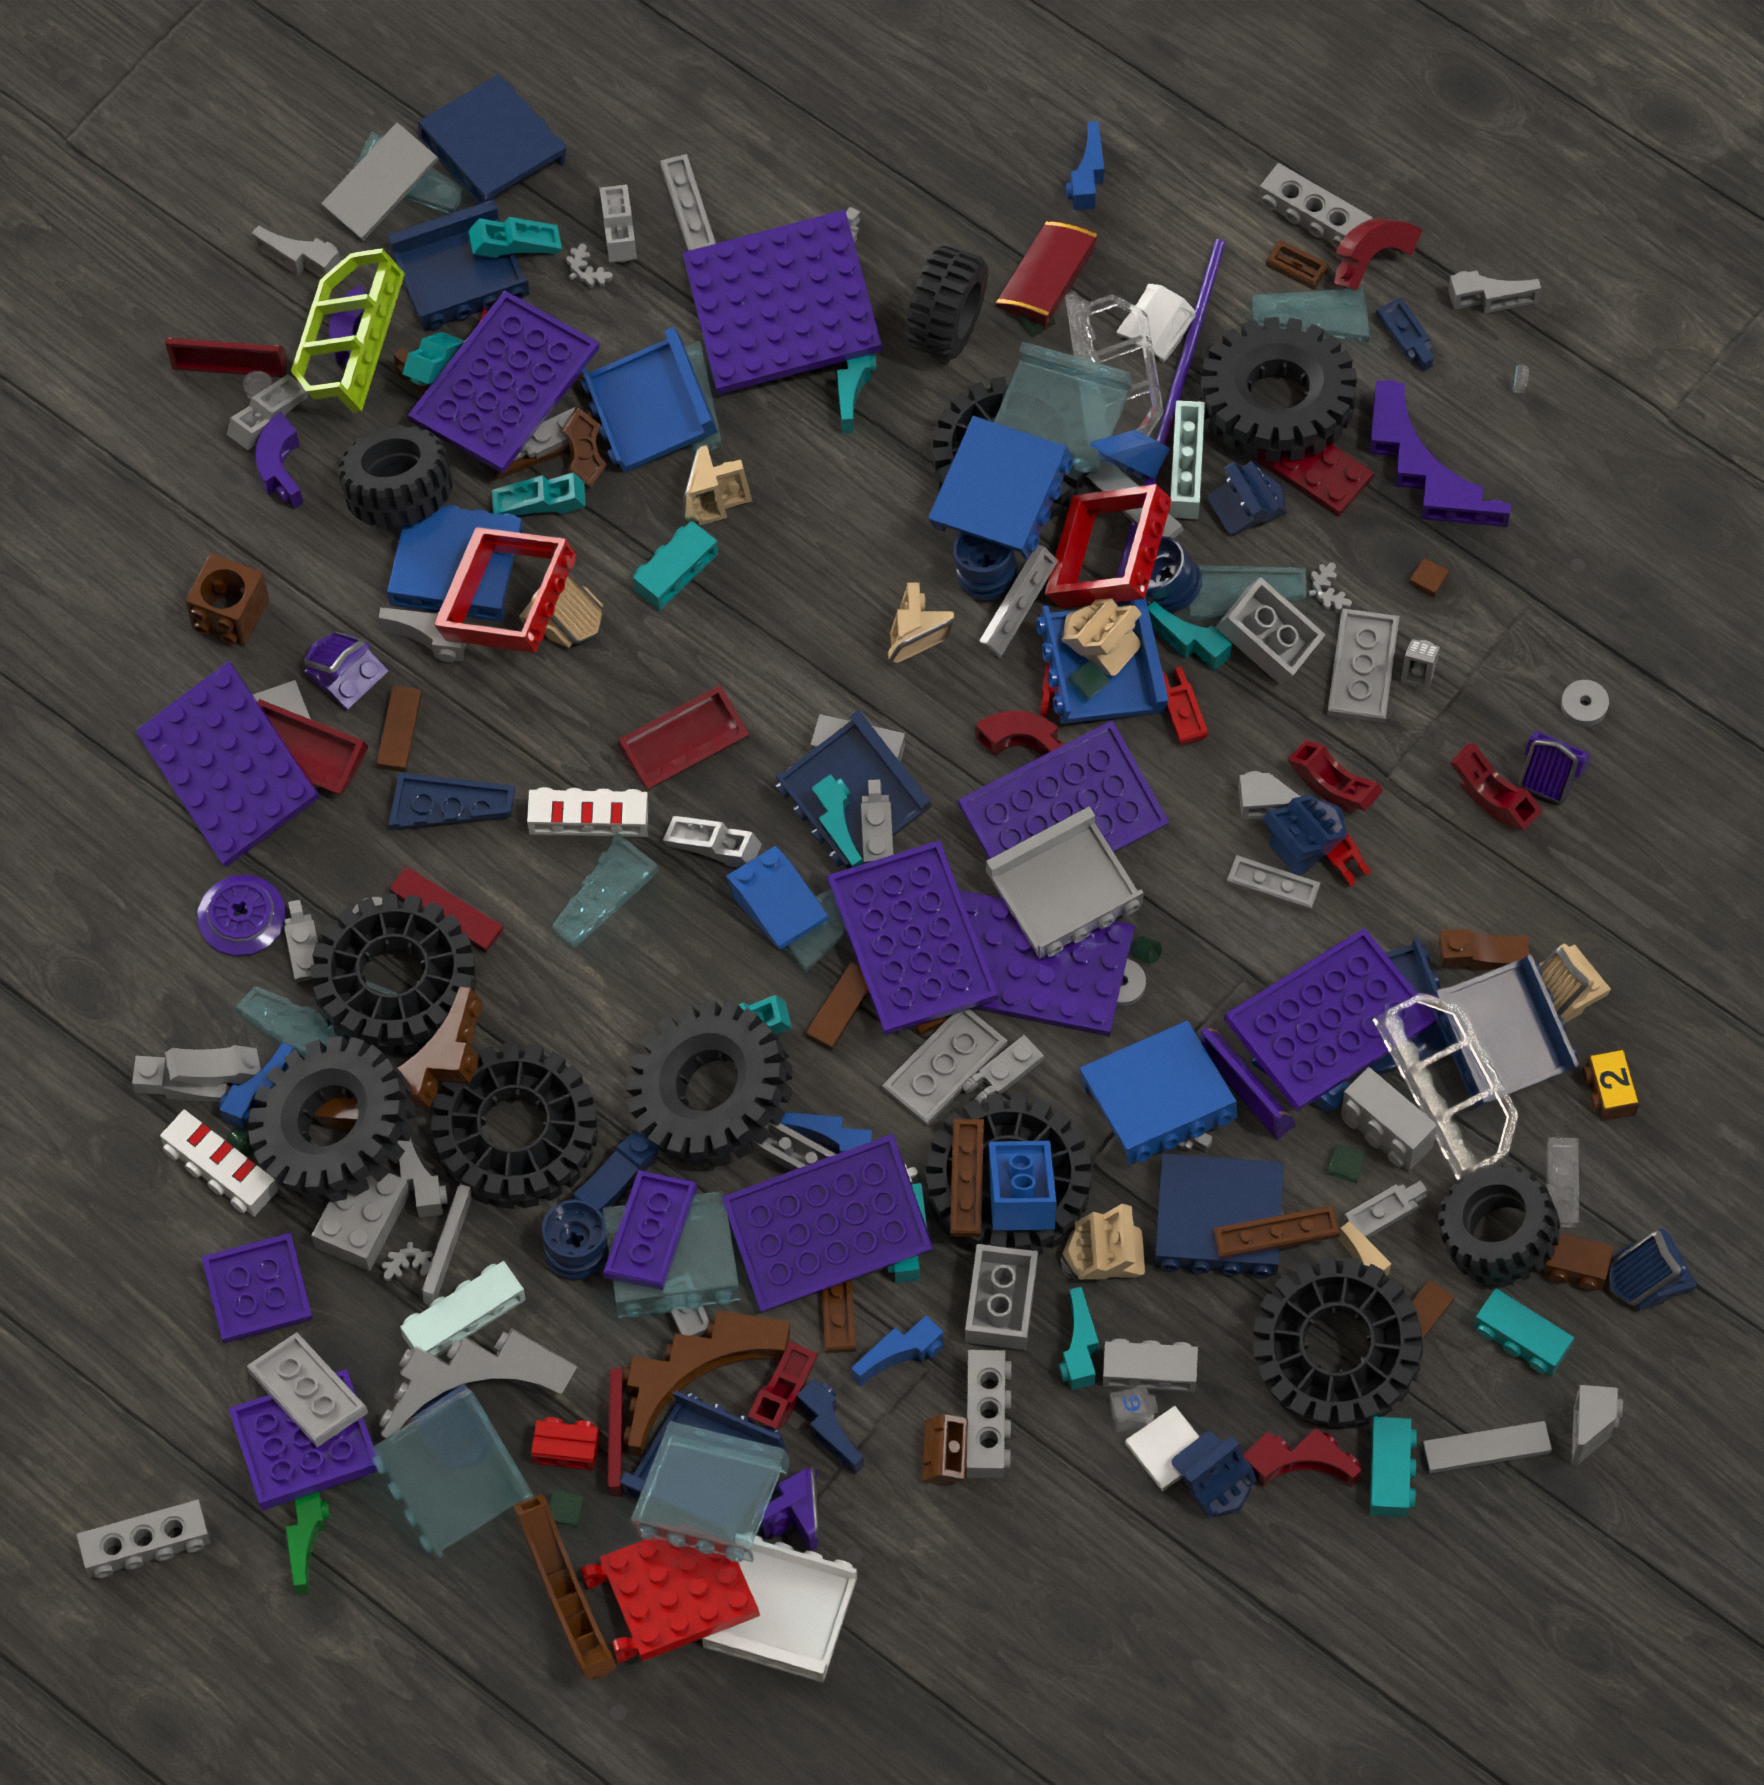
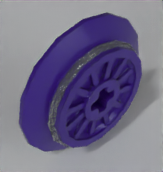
M250 875L230 876L214 884L203 896L197 911L198 928L205 941L218 952L232 956L253 955L268 948L279 937L285 923L284 919H286L285 903L278 890L266 880ZM243 909L246 910V915L240 914L236 917V911L242 912Z

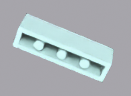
M1176 401L1170 497L1172 499L1170 515L1174 518L1198 519L1205 402Z
M504 1261L498 1265L491 1264L473 1281H464L457 1286L454 1293L446 1298L439 1297L434 1300L429 1308L421 1314L415 1313L409 1316L403 1325L400 1326L402 1336L412 1351L417 1345L437 1357L450 1349L455 1340L461 1342L463 1337L467 1338L525 1301L524 1289Z

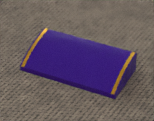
M1213 1027L1202 1029L1201 1043L1220 1075L1270 1134L1278 1140L1293 1129L1295 1121L1221 1034Z

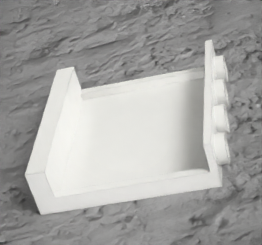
M747 1533L745 1536L737 1534L734 1554L758 1606L760 1616L702 1638L703 1647L823 1683L857 1580V1569L852 1568L853 1566L843 1560H835L834 1562L824 1560L820 1554L812 1551H805V1553L794 1551L791 1546L785 1543L776 1542L773 1545L763 1542L761 1537Z

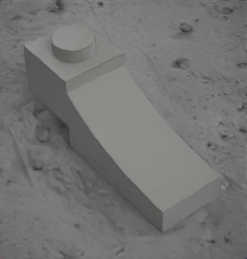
M628 186L601 187L600 196L609 262H626L637 259Z
M259 225L251 233L254 248L298 276L306 268L318 277L323 278L340 263L337 248L329 242L324 243L318 238L313 242L293 240L274 234Z
M1462 271L1450 276L1448 292L1454 310L1481 304L1485 314L1539 303L1541 285L1539 279L1504 281L1480 276L1478 271Z
M290 375L284 376L251 397L249 406L230 418L227 435L247 450L257 445L258 438L265 425L279 412H282L285 416L308 397V392Z
M380 608L379 622L381 631L399 634L418 641L434 652V658H438L441 661L454 662L463 661L466 643L447 641L442 637L434 626L438 614Z
M673 816L663 839L667 847L695 852L721 861L726 866L738 868L756 858L762 845L753 832L727 829L723 822Z
M233 1045L230 1048L204 1050L172 1048L165 1052L170 1080L214 1087L219 1086L223 1082L242 1085L261 1071L257 1048Z
M136 1056L132 1080L135 1093L166 1095L167 1099L220 1102L223 1094L228 1092L229 1083L227 1082L214 1087L170 1080L166 1057Z
M411 1138L409 1142L398 1140V1145L405 1151L399 1160L401 1178L407 1180L409 1191L415 1190L419 1218L443 1215L442 1204L448 1203L446 1185L440 1186L438 1175L431 1176L424 1168L415 1152Z

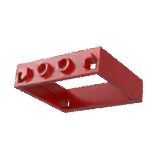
M1157 484L1073 495L1055 556L1058 562L1050 574L1045 595L1061 609L1088 606L1095 600L1112 598L1114 602L1145 599L1172 499ZM1143 508L1124 577L1077 583L1096 514Z
M476 527L434 626L447 641L536 653L539 643L544 638L549 619L555 612V605L560 593L565 588V581L570 569L575 564L576 553L568 541L563 538ZM493 552L552 559L522 632L463 624Z

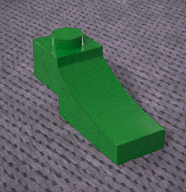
M319 1491L295 1499L298 1525L286 1526L293 1583L297 1595L310 1593L309 1565L312 1549L319 1532L326 1530L325 1519H330L328 1501H322Z

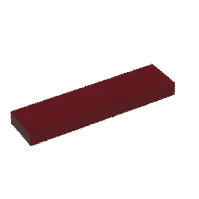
M407 866L389 888L391 894H397V898L404 902L407 895L422 898L423 907H427L431 901L443 907L445 917L452 914L461 924L462 933H467L470 943L484 952L490 949L503 932L502 925Z
M622 1368L611 1369L608 1489L611 1497L622 1496V1486L620 1484L623 1464L624 1376Z

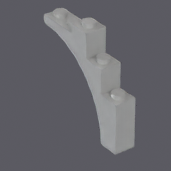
M512 1328L508 1334L503 1332L494 1347L498 1350L496 1355L463 1337L461 1342L455 1340L447 1354V1357L451 1360L449 1363H446L416 1345L413 1351L407 1349L399 1363L403 1367L401 1375L410 1379L408 1384L403 1382L394 1396L398 1400L393 1411L387 1409L378 1424L382 1427L380 1434L392 1441L404 1423L421 1406L444 1391L467 1382L490 1378L518 1379L540 1384L562 1394L577 1366Z

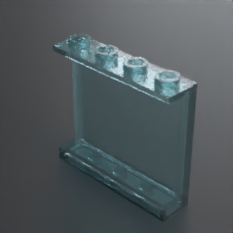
M1022 342L1019 350L1020 361L994 423L1065 445L1072 455V466L1082 472L1091 471L1097 473L1103 459L1097 457L1099 451L1089 445L1093 441L1113 435L1132 388L1131 373Z
M724 1191L695 1195L664 1290L613 1280L618 1318H635L641 1314L667 1313L681 1308L696 1309L702 1305L729 1304L732 1301L740 1300L728 1215L722 1200V1196H725ZM626 1205L603 1208L609 1254Z
M467 1388L371 1448L375 1454V1457L371 1460L381 1475L386 1473L391 1481L387 1485L389 1491L396 1501L401 1499L407 1508L403 1511L405 1518L411 1527L417 1525L422 1536L418 1539L428 1554L433 1552L439 1558L443 1556L442 1550L516 1503L534 1497L476 1396Z
M669 1421L631 1517V1522L637 1534L647 1540L658 1538L666 1540L675 1547L682 1548L684 1545L693 1547L706 1555L717 1553L724 1555L727 1559L734 1562H742V1560L753 1562L754 1557L751 1548L780 1473L787 1474L790 1466L787 1453L782 1448Z

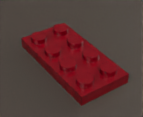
M1327 440L1324 451L1313 456L1306 447L1304 459L1290 461L1287 451H1281L1280 462L1266 461L1267 450L1265 449L1260 450L1256 459L1253 458L1338 517L1343 514L1374 477L1373 471Z

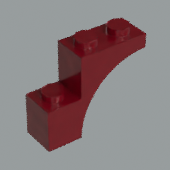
M1317 1427L1291 1452L1289 1451L1288 1444L1281 1437H1274L1271 1433L1267 1432L1243 1455L1244 1459L1252 1466L1257 1482L1262 1487L1283 1474L1309 1470L1332 1475L1351 1488L1360 1480L1362 1471L1360 1463L1353 1455L1343 1453L1337 1447V1441L1329 1433H1322Z

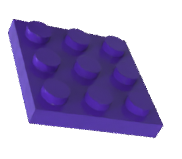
M291 1233L201 1256L223 1344L313 1320Z

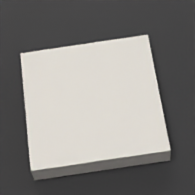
M1174 1406L1126 1439L1125 1444L1158 1487L1164 1491L1181 1479L1172 1466V1459L1198 1439L1199 1436L1176 1406Z

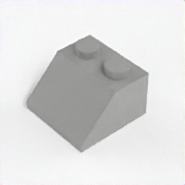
M1580 1385L1573 1410V1465L1581 1463L1610 1438L1613 1428H1618L1619 1418L1622 1417L1623 1399H1617L1618 1388Z

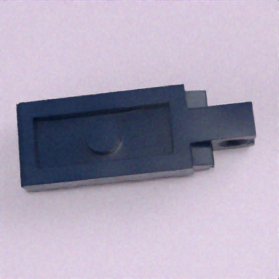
M1399 298L1378 308L1376 315L1403 354L1410 361L1415 359L1423 371L1433 367L1434 357L1430 352L1433 348L1430 344V337L1405 301Z

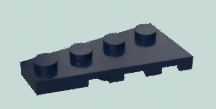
M399 772L389 828L394 830L508 818L512 814L516 792L515 786Z

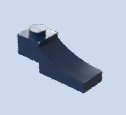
M635 1131L617 1146L615 1152L604 1165L573 1194L572 1200L577 1199L589 1202L602 1213L633 1187L638 1170L646 1171L655 1163L659 1148L638 1131Z
M813 1379L797 1394V1406L814 1420L810 1424L811 1435L856 1475L864 1467V1456L848 1440L834 1413L837 1409L836 1393L826 1383L820 1384Z

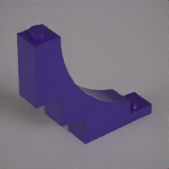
M1394 380L1376 381L1369 454L1398 457L1395 487L1424 489L1422 519L1508 527L1511 503H1503L1500 500L1482 501L1483 487L1451 472L1424 447L1409 419L1405 401V383H1398Z

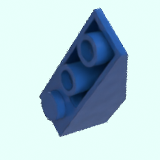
M1137 430L1096 440L1089 445L1099 451L1097 457L1141 479L1144 474L1154 479L1171 449Z

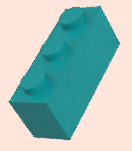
M693 521L685 527H680L666 546H660L654 553L653 558L646 565H641L633 575L634 591L658 611H661L718 555L717 540Z
M1495 1288L1477 1314L1473 1326L1484 1339L1498 1342L1511 1356H1520L1529 1362L1532 1369L1541 1374L1547 1373L1551 1377L1570 1351L1574 1341L1572 1335Z
M1374 1417L1369 1516L1407 1518L1409 1507H1415V1489H1410V1478H1415L1416 1459H1410L1411 1448H1416L1417 1430L1411 1429V1419Z

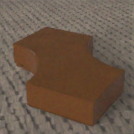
M578 407L560 430L567 439L571 450L570 464L566 472L569 474L574 472L584 481L585 487L591 488L607 464L600 457L596 446V436L600 424Z

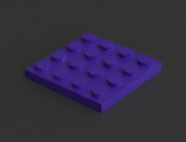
M347 1369L336 1372L335 1374L355 1394ZM270 1395L229 1408L261 1511L381 1471L363 1417L319 1447H316Z

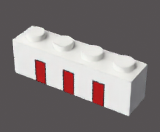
M546 787L529 790L527 819L529 834L647 837V792H641L636 789H629L625 792H614L609 789L583 791L578 788H569L563 791Z
M185 1109L160 1135L164 1146L162 1150L171 1159L176 1161L179 1158L186 1164L185 1168L194 1177L199 1178L202 1176L206 1179L208 1186L216 1194L221 1196L224 1193L231 1199L230 1203L241 1213L247 1211L255 1217L278 1192L275 1179Z

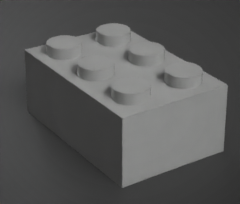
M1262 577L1246 588L1215 627L1280 685L1296 673L1326 635Z
M1370 1067L1344 1091L1340 1114L1343 1121L1350 1128H1357L1362 1132L1371 1146L1380 1148L1388 1154V1159L1396 1167H1403L1409 1172L1433 1148L1437 1124Z
M390 1173L379 1183L369 1175L366 1180L370 1189L357 1196L347 1188V1199L336 1202L329 1201L311 1235L315 1249L370 1272L410 1195L407 1180Z
M977 1244L965 1328V1343L1026 1350L1038 1251Z

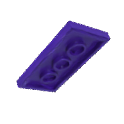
M638 1170L603 1272L604 1278L664 1290L697 1191V1182Z

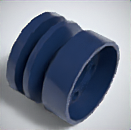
M960 533L957 536L953 549L958 583L963 592L974 599L983 601L995 600L1006 595L1018 577L1014 550L964 533Z
M1162 536L1145 597L1150 604L1155 601L1166 611L1175 612L1190 605L1199 595L1202 587V573L1179 542L1171 537Z
M568 1200L554 1206L545 1216L542 1225L545 1260L550 1269L560 1277L571 1280L586 1279L596 1274L605 1264L608 1255L605 1218L598 1208L586 1201Z

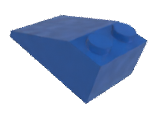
M776 846L726 876L733 899L779 950L829 920L828 915L792 863Z
M1050 1141L989 1142L993 1230L1055 1229L1056 1194Z

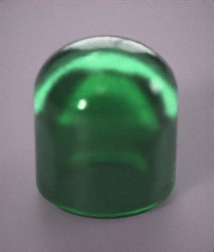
M1140 936L1134 940L1131 952L1135 958L1148 964H1154L1161 956L1162 946L1158 941ZM1152 950V953H1153V954H1152V956L1149 958L1150 951Z
M236 1128L229 1133L227 1143L245 1157L255 1152V1149L250 1145L248 1131ZM248 1140L249 1148L243 1150V1145Z

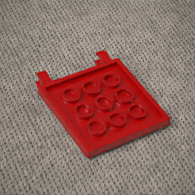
M689 1523L601 1556L599 1558L602 1565L589 1564L581 1568L588 1589L595 1588L609 1581L632 1638L621 1637L611 1642L618 1663L627 1661L636 1655H640L643 1662L760 1616L758 1606L729 1541Z

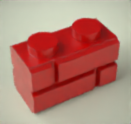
M547 1417L544 1421L537 1420L531 1452L533 1464L595 1470L600 1439L599 1428L593 1427L594 1424L582 1420L576 1421L575 1425L565 1424L563 1420L555 1417Z

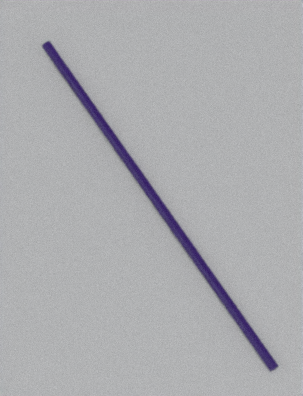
M1216 239L1213 245L1195 306V318L1191 322L1156 438V441L1165 446L1167 445L1175 418L1176 401H1180L1226 243L1221 239ZM1146 475L1143 486L1155 484L1157 475L1154 479ZM1133 522L1130 526L1115 578L1124 577L1138 527Z

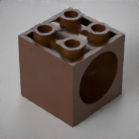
M210 553L185 602L192 628L202 635L211 634L219 637L229 645L238 644L245 647L269 601L263 572ZM224 597L241 598L236 605L229 608L219 609L212 607L217 600Z

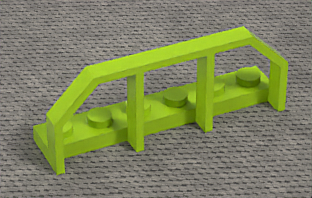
M383 248L350 253L320 279L291 369L293 375L313 399L338 396L353 413L361 412L405 275ZM379 263L370 294L329 300L331 290L358 266ZM365 308L356 336L315 341L324 314ZM352 350L342 383L336 382L311 386L305 379L304 375L310 356Z

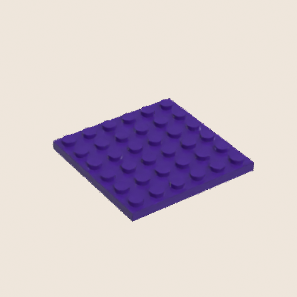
M846 210L683 252L718 394L883 351Z

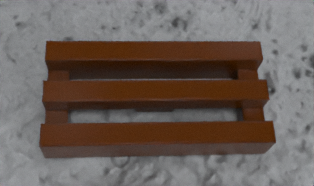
M1279 240L1266 260L1267 267L1314 290L1317 288L1318 282H1321L1324 273L1329 269L1328 263ZM1281 251V252H1283V253H1285V254H1287V255H1289V256H1291V257H1293V258H1296V259H1291V258H1289V257H1287V256H1285V255H1283V254H1281V253H1279V252ZM1302 262H1304V263H1306V264H1308V265H1310V266H1312V267L1318 269V271H1315V270H1313V269H1311V268H1309V267L1303 265Z

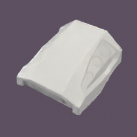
M1148 284L1137 305L1120 325L1116 336L1130 340L1157 356L1159 361L1164 363L1180 343L1187 328L1194 320L1196 311L1184 298L1162 285Z

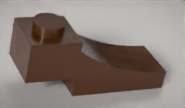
M1470 929L1440 931L1441 968L1470 966V971L1495 970L1521 960L1530 954L1528 936L1485 935L1471 932Z

